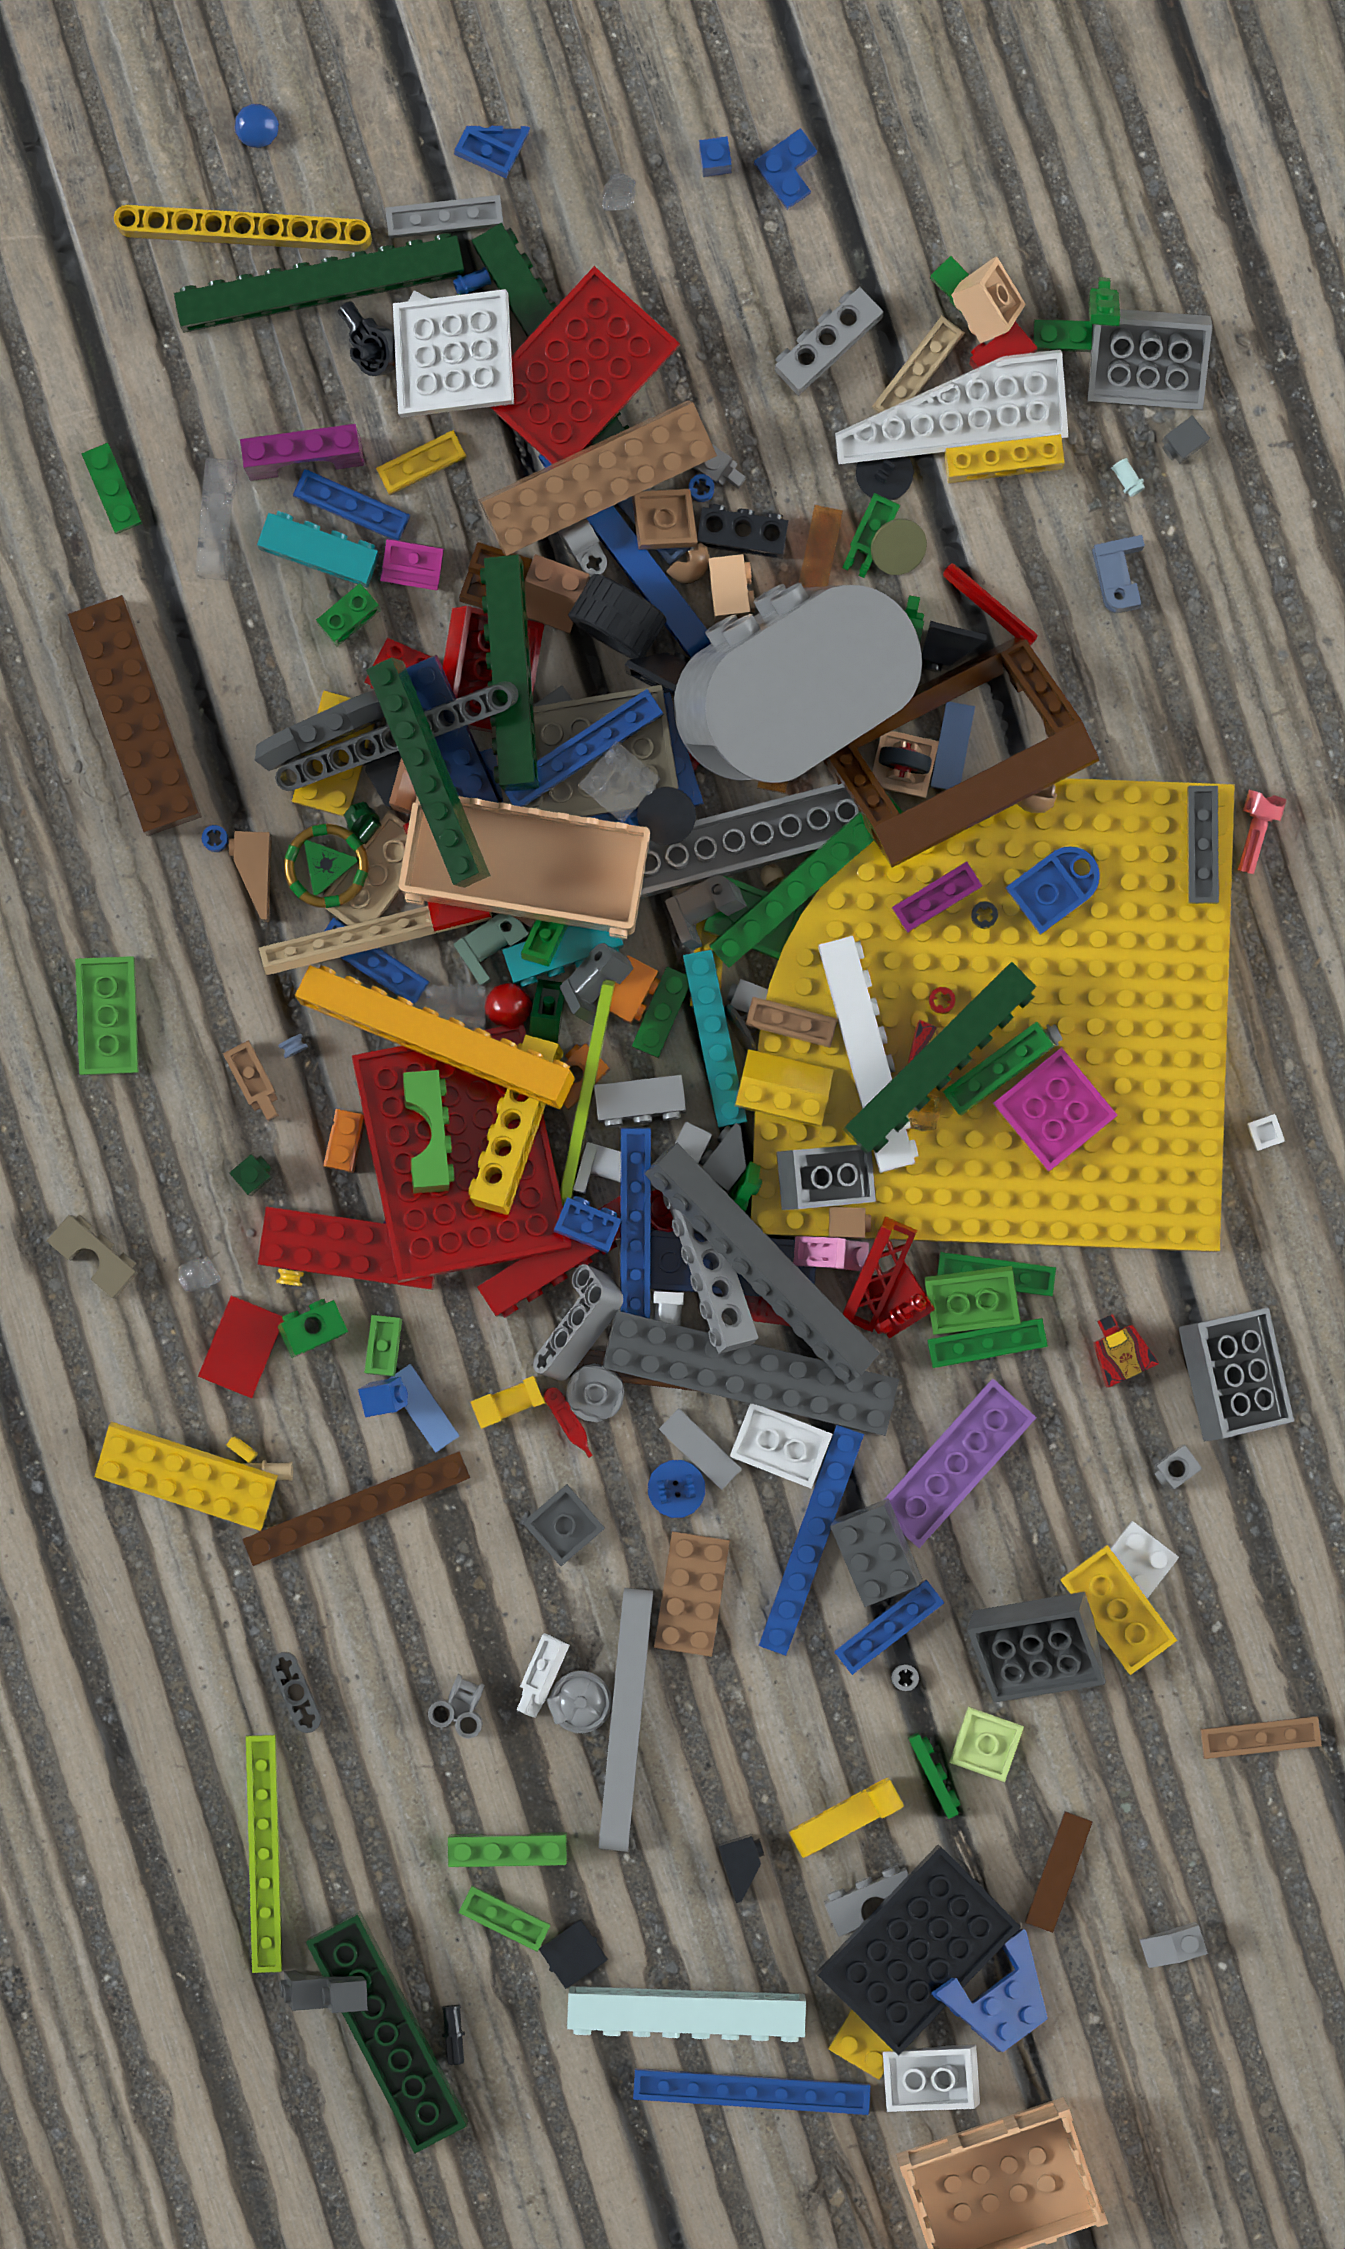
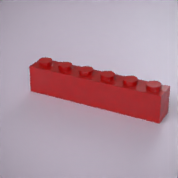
M620 1196L603 1206V1208L616 1212L618 1214L617 1218H620ZM620 1226L609 1252L617 1247L615 1241L620 1239ZM570 1238L571 1249L521 1258L477 1286L494 1315L498 1317L502 1314L506 1318L519 1310L516 1305L519 1302L527 1299L530 1303L544 1294L541 1288L549 1283L555 1287L568 1278L566 1273L574 1267L577 1269L582 1264H591L593 1261L590 1257L600 1250Z

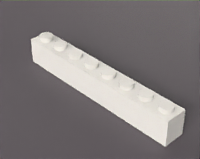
M853 936L820 944L818 949L863 1109L892 1080L891 1072L895 1071L891 1054L885 1055L883 1044L888 1043L884 1027H878L875 1016L880 1015L876 998L870 999L867 989L872 986L868 969L862 971L859 959L864 958L861 943L860 941L855 942ZM910 1121L898 1133L893 1129L885 1136L889 1142L878 1153L874 1152L880 1173L915 1163L914 1157L919 1156L914 1139H908L906 1129L911 1128Z

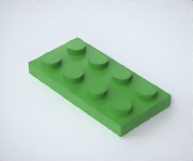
M135 957L75 959L79 1075L139 1073Z

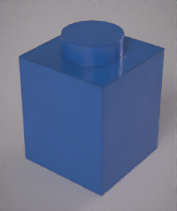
M728 136L699 140L703 177L731 174L732 163Z
M401 1377L373 1381L358 1389L365 1417L397 1412L408 1405V1392L403 1385Z

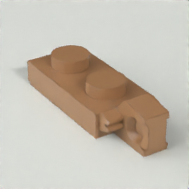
M248 1040L223 1053L248 1104L252 1106L254 1111L261 1108L268 1121L278 1117L279 1115L272 1103L278 1100L275 1094L276 1091L250 1041Z

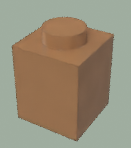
M829 1208V1238H865V1232L871 1231V1215L865 1214V1208Z

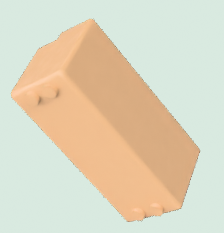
M416 796V802L412 804L399 880V888L404 894V899L407 903L424 905V901L607 931L610 937L627 939V935L634 933L650 843V830L647 827L458 796L491 875L464 888L453 885L419 799Z

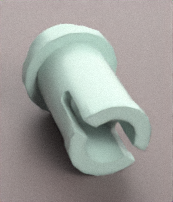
M1127 458L1122 459L1111 467L1125 489L1123 491L1125 494L1128 493L1130 497H1133L1145 488L1142 484L1144 482L1143 478H1138Z

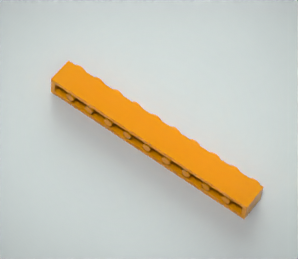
M309 965L295 994L301 1005L561 1109L575 1080L569 1069L570 1066L556 1059H554L553 1063L543 1059L544 1056L532 1049H527V1052L517 1049V1045L512 1041L504 1038L501 1041L490 1038L491 1034L480 1028H475L474 1031L465 1028V1024L455 1018L449 1017L448 1020L438 1017L439 1013L428 1007H423L422 1010L413 1007V1003L403 997L398 996L397 999L388 997L387 992L378 987L372 986L371 989L361 986L362 983L351 976H346L345 979L336 976V972L326 966L320 965L319 968Z

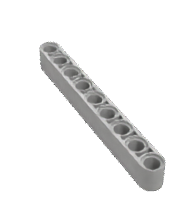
M624 1588L599 1838V1849L628 1852L653 1590Z

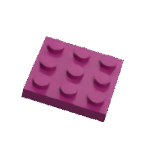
M1062 1047L993 1103L1048 1172L1118 1116Z

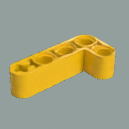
M887 1777L791 1829L789 1834L801 1857L804 1858L879 1817L884 1818L904 1807V1804L890 1778Z

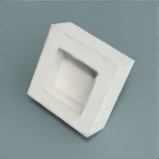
M1275 1114L1247 1124L1256 1151L1285 1141Z

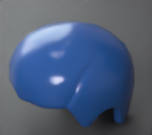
M250 104L243 107L236 116L234 130L243 144L249 147L262 148L270 145L277 137L279 123L273 111L267 106Z

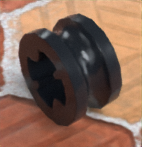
M986 901L976 904L971 913L974 925L982 929L993 926L998 918L997 908L992 903ZM979 908L982 910L989 908L992 911L989 915L993 917L990 922L987 920L980 922L977 919L980 915L976 913Z

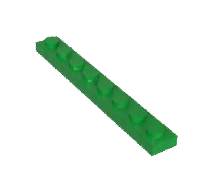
M888 795L899 814H901L903 811ZM861 811L709 945L728 968L874 841L865 827Z

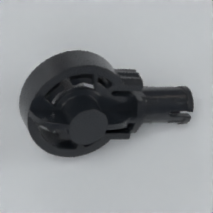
M352 301L344 303L340 307L341 309H338V314L350 329L349 341L353 346L350 348L352 361L357 363L360 370L368 376H381L391 373L396 369L393 332L385 326H378L373 318L364 319Z

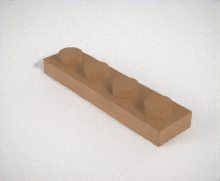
M1318 1716L1200 1729L1204 1759L1322 1746Z

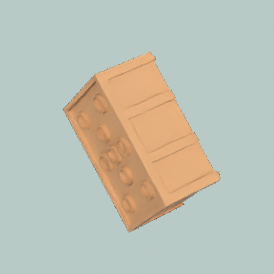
M1064 2097L896 2154L928 2249H1026L1044 2242L1046 2245L1057 2241L1056 2238L1094 2225L1100 2227L1108 2224L1072 2123L1073 2118Z

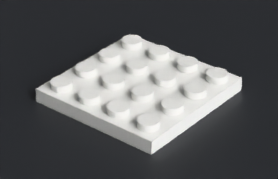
M506 289L393 303L398 414L401 418L514 404L509 299Z

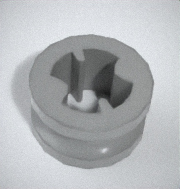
M905 1664L899 1665L892 1672V1683L897 1689L910 1691L917 1686L919 1675L914 1667ZM908 1669L912 1672L910 1676L912 1683L908 1686L904 1683L902 1686L898 1682L901 1679L898 1674L902 1670L906 1673Z

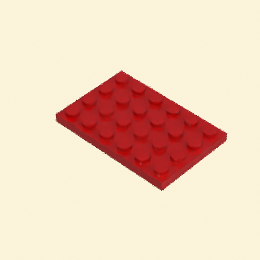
M593 266L512 355L514 404L492 406L489 408L545 459L554 464L586 449L678 349L680 343L600 270Z

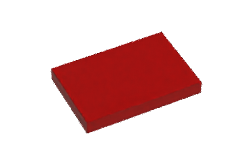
M231 1295L198 1377L253 1399L280 1333L277 1326L284 1322L283 1316Z

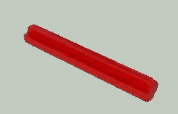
M952 563L945 569L943 576L1014 637L1026 639L1030 646L1036 641L1038 635L959 567Z

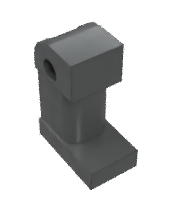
M721 875L712 876L704 882L665 901L681 943L692 951L703 946L695 924L719 912L729 916L746 907L738 886Z
M605 943L598 944L576 971L560 986L573 1015L594 1026L597 1011L594 1002L600 996L603 981L607 979L621 984L634 969L627 956Z

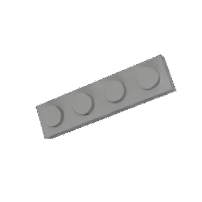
M500 195L385 208L389 239L490 228L501 222L503 224Z

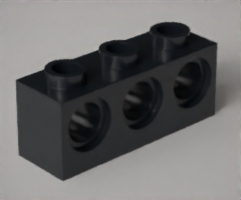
M709 504V508L702 507L697 541L707 548L783 559L788 520H784L783 515L776 513H766L765 517L754 515L755 511L739 508L737 512L726 511L725 506ZM714 519L719 520L723 525L722 529L715 533L710 532L706 527L707 523ZM740 524H746L751 528V533L746 537H740L736 534L735 528ZM769 528H774L780 533V537L776 541H768L763 535L764 532Z

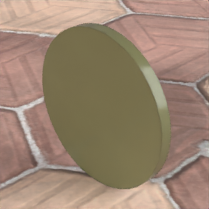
M894 519L885 523L876 532L872 540L871 556L874 563L880 570L891 575H902L912 571L919 565L926 553L927 540L925 533L917 523L909 519Z

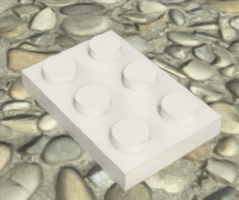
M750 1404L730 1457L812 1489L833 1434L763 1406Z

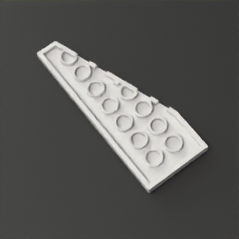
M1053 350L1003 356L835 433L838 464L945 452L946 448L1061 434L1062 438H1067L1068 424L1062 351Z

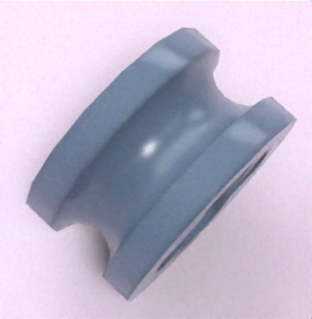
M302 1034L293 1036L278 1045L280 1049H284L285 1054L283 1056L285 1059L308 1048L307 1044L302 1043Z

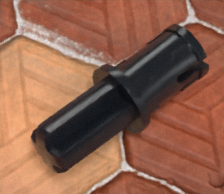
M461 2005L442 2007L445 2032L442 2033V2037H445L448 2065L464 2063L462 2036L465 2035V2031H462Z

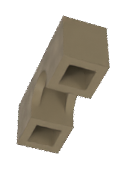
M68 1215L46 1242L70 1261L83 1250H93L99 1258V1268L91 1280L111 1298L116 1299L138 1274V1271L133 1268L136 1262L124 1252L119 1256L111 1248L114 1246V1243L102 1233L97 1237L89 1229L92 1225L81 1215H78L76 1218L73 1215Z

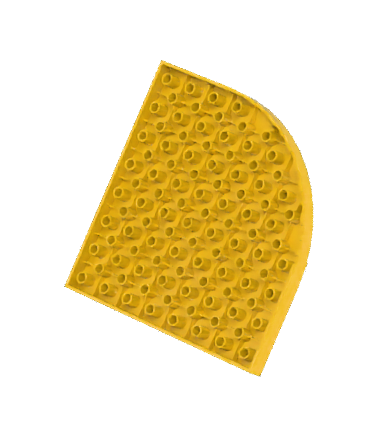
M1065 778L1054 784V793L1057 794L1054 806L1045 813H1030L1015 804L893 868L876 842L873 841L821 886L801 914L783 947L769 984L766 1000L838 1019L818 946L853 936L855 942L860 941L863 949L864 958L859 960L862 971L868 969L872 986L867 989L870 999L876 998L880 1015L875 1016L878 1027H884L888 1043L883 1044L885 1055L891 1054L895 1071L891 1072L892 1079L908 1063L919 1020L944 1029L1009 963L1013 962L1037 986L1031 992L1035 997L1023 1009L1018 1005L1011 1012L1014 1018L1003 1029L997 1026L990 1033L993 1039L982 1050L976 1046L969 1053L972 1057L971 1061L961 1070L955 1067L949 1076L951 1080L940 1091L934 1088L927 1095L931 1100L919 1112L914 1108L908 1114L911 1128L906 1129L908 1139L915 1140L919 1155L914 1157L915 1163L913 1165L880 1173L874 1151L871 1150L876 1202L782 1210L777 1151L857 1145L842 1129L862 1110L838 1020L830 1048L760 1030L758 1052L832 1069L834 1073L821 1127L755 1112L753 1163L761 1166L759 1178L762 1179V1185L757 1195H752V1221L766 1235L829 1238L830 1207L865 1208V1214L871 1215V1231L865 1232V1238L851 1239H875L886 1216L916 1229L917 1233L913 1241L1219 1252L1235 784ZM1188 786H1218V904H1188ZM1071 846L1087 851L1095 859L1100 872L1096 891L1087 901L1040 935L1005 888L1057 849ZM1077 860L1073 865V869L1076 874L1084 876L1089 873L1090 865L1085 860ZM967 861L982 887L907 933L892 907ZM983 901L992 903L998 911L996 922L993 926L986 929L975 926L971 919L973 908L976 904ZM979 908L976 912L980 914L977 917L980 922L983 920L990 922L993 918L989 916L992 913L989 908L986 910ZM939 987L951 989L956 998L953 1009L945 1014L934 1012L929 1005V996L933 990ZM941 992L935 995L937 997V1000H934L936 1006L942 1005L943 1008L949 1006L947 1004V1001H950L948 995L943 996ZM1035 1022H1039L1043 1029H1046L1048 1024L1049 1026L1056 1025L1063 1039L1058 1042V1046L1055 1045V1047L962 1116L957 1113L942 1092ZM1062 1047L1118 1116L1048 1172L993 1103ZM893 1229L889 1238L890 1240L906 1241L908 1235Z

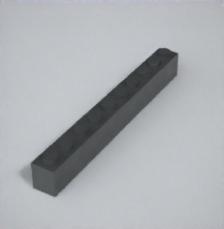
M678 1142L664 1151L644 1173L651 1181V1184L671 1201L672 1206L691 1222L693 1228L700 1232L718 1253H721L733 1269L752 1285L753 1290L772 1306L774 1312L793 1328L796 1335L804 1339L813 1349L814 1353L830 1366L838 1378L842 1379L846 1384L860 1377L880 1354Z

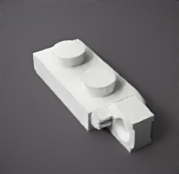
M545 1633L542 1635L520 1685L523 1691L522 1698L517 1707L518 1711L536 1718L543 1703L546 1701L545 1699L570 1646L569 1644Z

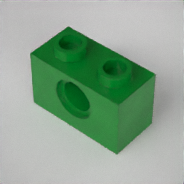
M321 1299L310 1304V1311L300 1315L297 1310L282 1317L284 1322L277 1327L291 1358L348 1333L334 1300L326 1303L325 1299ZM307 1319H313L318 1323V1333L310 1334L305 1330L304 1323Z

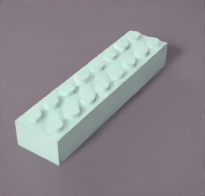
M570 1986L568 1993L567 2029H572L573 2034L591 2035L592 2030H602L603 2035L620 2036L621 2031H632L635 2037H650V2032H662V2037L679 2038L680 2033H692V2038L709 2039L710 2034H721V2039L739 2040V2035H751V2040L768 2041L769 2036H780L781 2041L798 2042L799 2037H805V1994Z

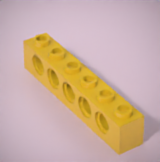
M525 1035L523 1043H519L517 1049L527 1052V1049L537 1051L544 1056L543 1059L552 1063L554 1059L561 1061L563 1051L558 1043ZM508 1088L505 1097L499 1099L496 1123L492 1124L489 1128L487 1135L489 1144L486 1152L482 1151L479 1157L478 1168L480 1170L477 1179L473 1178L469 1187L470 1199L475 1206L509 1215L546 1106L545 1103L530 1097L524 1102H518L517 1098L520 1093ZM512 1120H521L517 1128L508 1129V1124ZM505 1146L512 1147L508 1155H498L501 1148ZM496 1173L502 1174V1178L498 1183H489L492 1175Z

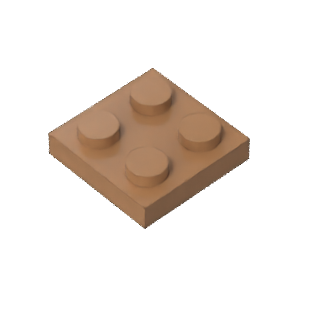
M690 489L642 491L632 496L639 550L696 547L698 541Z

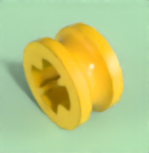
M278 1268L280 1278L276 1280V1283L302 1287L300 1278L304 1276V1272Z

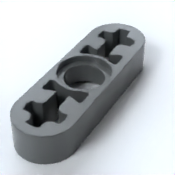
M281 1652L271 1661L272 1673L296 1728L303 1733H311L320 1726L321 1714L297 1658L290 1652ZM284 1657L286 1661H292L293 1665L289 1667L290 1674L293 1676L297 1673L299 1679H292L285 1685L283 1684L281 1679H286L287 1675L284 1670L279 1671L277 1669V1665L280 1664L279 1658ZM292 1684H299L304 1688V1697L299 1701H294L288 1696V1688ZM309 1700L311 1706H305V1709L309 1715H315L316 1719L312 1721V1727L300 1723V1719L303 1718L302 1710L300 1708L295 1712L293 1706L302 1705Z

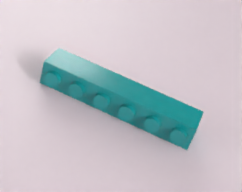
M712 949L683 955L718 1127L747 1122L745 1109L735 1107L740 1084Z

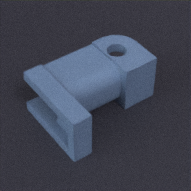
M1142 535L1096 544L1094 549H1092L1105 607L1111 612L1122 613L1139 609L1141 606L1137 583L1131 584L1125 555L1143 550L1145 544ZM1114 594H1121L1123 596V599H1116Z

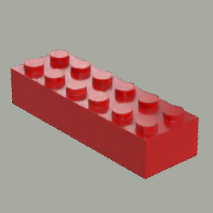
M266 1207L257 1265L428 1290L434 1289L435 1276L398 1283L385 1223Z

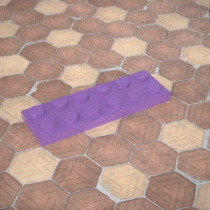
M993 1378L884 1498V1500L889 1498L903 1534L918 1548L926 1542L1036 1419L1028 1409Z

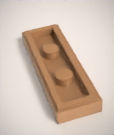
M752 997L745 1026L830 1048L838 1019Z

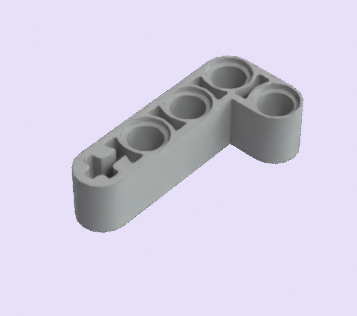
M585 1264L580 1265L572 1277V1284L580 1295L579 1299L538 1351L533 1362L534 1370L538 1374L561 1382L566 1380L614 1318L616 1311H619L623 1304V1294L611 1276L606 1272Z

